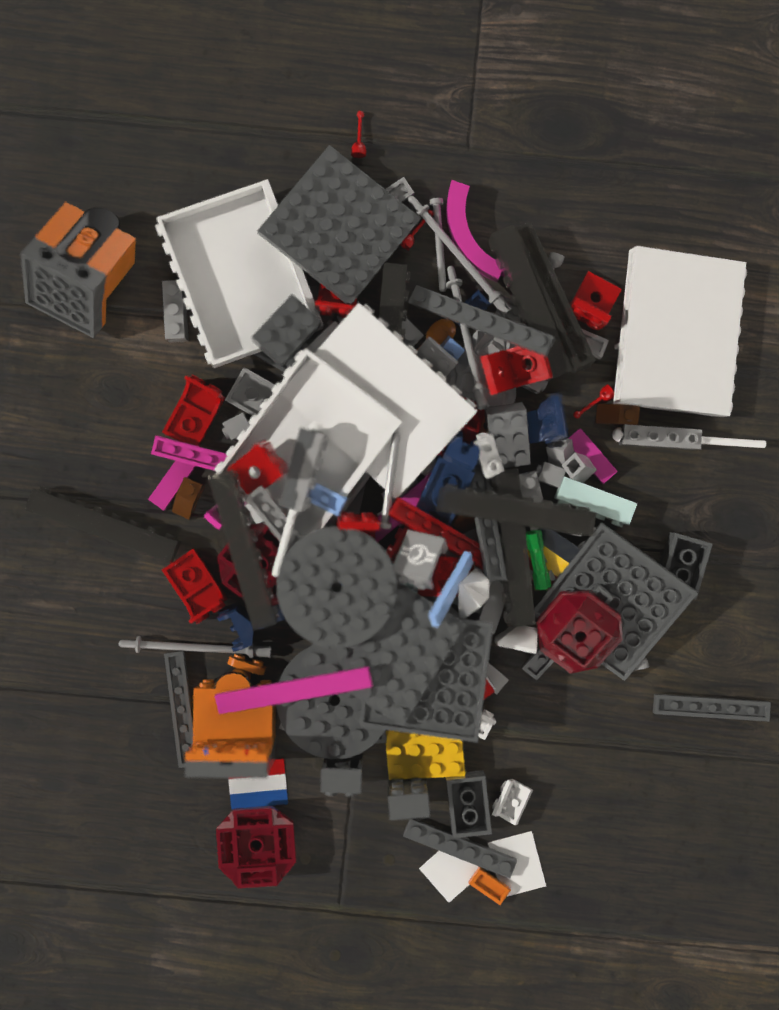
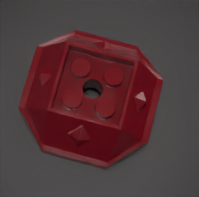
M265 522L240 526L217 556L222 584L252 607L279 604L277 597L278 577L273 576L272 572L281 542ZM259 559L266 561L267 566L265 569L258 568L257 561Z
M561 591L537 618L540 651L570 674L598 668L623 640L621 615L590 591ZM580 631L585 633L581 637L575 635L577 632Z
M274 806L234 808L216 828L218 868L233 881L232 883L238 889L277 886L296 863L294 821ZM258 840L261 842L262 845L256 847L253 845L252 841Z

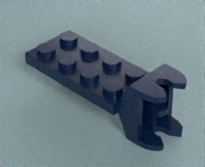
M560 394L550 396L539 405L540 409L526 412L529 444L543 441L549 444L567 437Z
M459 431L449 441L443 457H438L416 505L418 509L449 527L475 474L473 469L480 456L478 444L474 445L477 438L473 439L470 444L463 443V431Z
M238 602L218 611L219 616L217 617L218 621L231 618L234 625L230 629L232 632L237 630L239 638L232 642L233 652L252 646L254 629H263L272 621L276 620L279 622L285 619L279 604L262 606L250 612Z

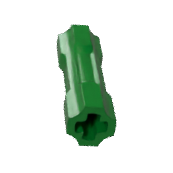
M531 530L524 534L532 561L535 590H545L552 587L544 558L541 530Z

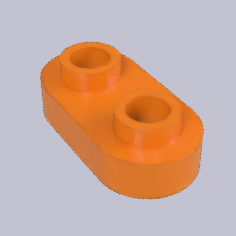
M236 653L234 656H229L227 663L235 668L258 675H264L266 666L263 665L264 662L257 659L250 661L245 659L244 655Z

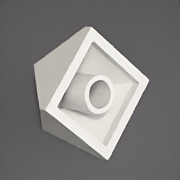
M475 568L459 583V618H466L481 607L489 598V580L480 568Z
M515 623L495 636L494 642L497 646L536 654L538 629Z

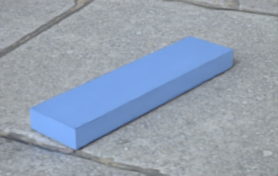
M463 552L429 613L432 626L439 628L459 591V583L468 575L473 565L470 552Z

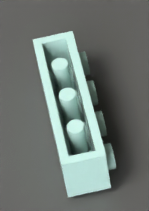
M567 477L563 478L561 486L557 488L554 499L558 500L557 504L569 507V504L573 505L578 512L586 514L589 511L594 513L593 517L603 521L605 518L612 520L611 524L623 527V524L630 525L637 503Z

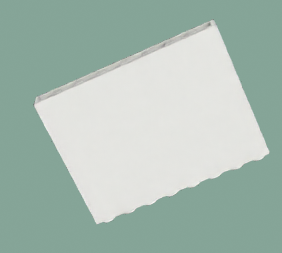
M268 179L156 217L159 224L155 225L159 237L164 236L165 243H162L165 253L166 255L170 254L173 260L169 262L173 273L177 272L180 278L176 282L180 291L184 290L186 298H183L187 310L191 309L194 316L190 318L194 328L198 327L201 333L197 337L201 346H206L207 353H204L208 365L212 363L214 368L261 352L262 350L252 342V336L291 294L297 297L321 319L302 268L257 234V230L278 206ZM323 322L321 323V326L317 331L323 329Z
M636 246L629 250L613 404L634 405L643 408L715 417L730 416L733 409L732 394L735 390L734 375L737 371L736 356L739 352L738 337L741 333L740 318L743 314L742 298L745 295L744 279L747 276L746 262Z
M358 303L314 354L403 421L394 432L400 434L392 495L396 499L477 412L474 409L477 405L469 398L464 400L460 396L462 392L454 384L450 387L445 382L447 378L441 372L435 373L430 368L433 365L425 358L419 359L416 356L418 351L410 344L406 347L401 342L404 338L396 331L391 333L387 329L389 325L381 317L377 320L372 315L374 311L367 304L362 306ZM312 358L303 365L281 392L312 423L319 422L322 424L323 433L358 465L361 464L393 421V419ZM392 436L366 470L384 489L386 488Z
M309 349L301 350L295 357L296 363L293 367L289 366L284 372L283 376L285 378L281 383L278 382L271 391L273 394L270 399L266 398L260 406L262 410L258 415L254 414L248 422L250 424L249 428L239 434L237 437L239 441L236 446L232 445L226 452L228 457L224 462L220 461L214 469L216 473L213 477L249 503L246 500L248 495L227 468L252 449L251 447L264 439L273 445L276 450L274 452L287 463V468L289 469L300 428L312 430L308 428L312 422L288 401L281 392L310 358L393 419L360 465L326 436L328 440L327 448L321 453L322 465L315 474L318 484L347 497L403 421L316 356ZM255 466L251 467V476L259 477L260 469ZM287 473L265 489L277 506ZM311 503L309 509H305V512H298L294 527L304 537L313 531L324 528L333 514ZM278 506L288 518L290 509Z

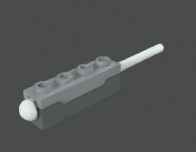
M313 422L309 425L308 428L312 430L304 428L299 430L278 506L290 510L273 568V576H279L296 515L298 512H305V509H309L311 504L310 491L315 489L317 483L315 474L322 465L321 453L326 450L328 444L327 435L323 434L324 429L319 422Z
M622 425L612 433L613 439L623 446L699 450L701 449V444L754 448L766 447L765 440L702 436V430Z

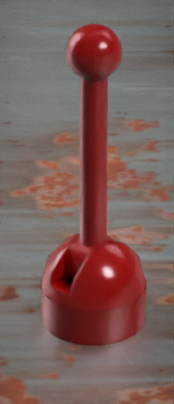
M358 111L357 142L352 145L351 156L354 158L366 157V146L361 142L364 112Z
M433 210L427 211L432 217L434 216ZM424 219L400 244L406 250H410L413 246V236L426 222Z
M607 384L600 390V397L580 411H575L573 414L574 418H580L582 413L601 400L610 401L614 399V391L610 385Z

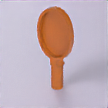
M449 319L436 321L427 331L426 339L431 337L439 345L442 344L448 335L453 339L456 332L455 323Z

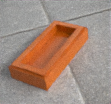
M481 867L477 868L468 881L471 886L499 905L502 904L511 891L509 886Z

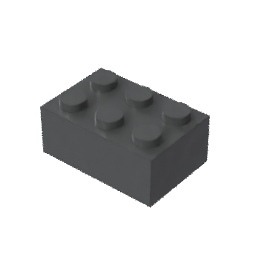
M291 294L252 336V342L278 366L283 368L320 328L322 320L297 297Z
M519 402L491 406L484 409L486 433L491 434L496 442V448L501 457L503 468L531 464L527 413L524 404Z
M669 532L660 565L699 593L713 544Z
M353 756L344 759L324 758L321 768V793H325L328 796H335L337 793H345L346 796L361 794L363 756Z
M484 771L466 772L465 776L446 777L453 838L492 834Z
M401 778L388 781L390 820L430 817L426 778L406 780Z

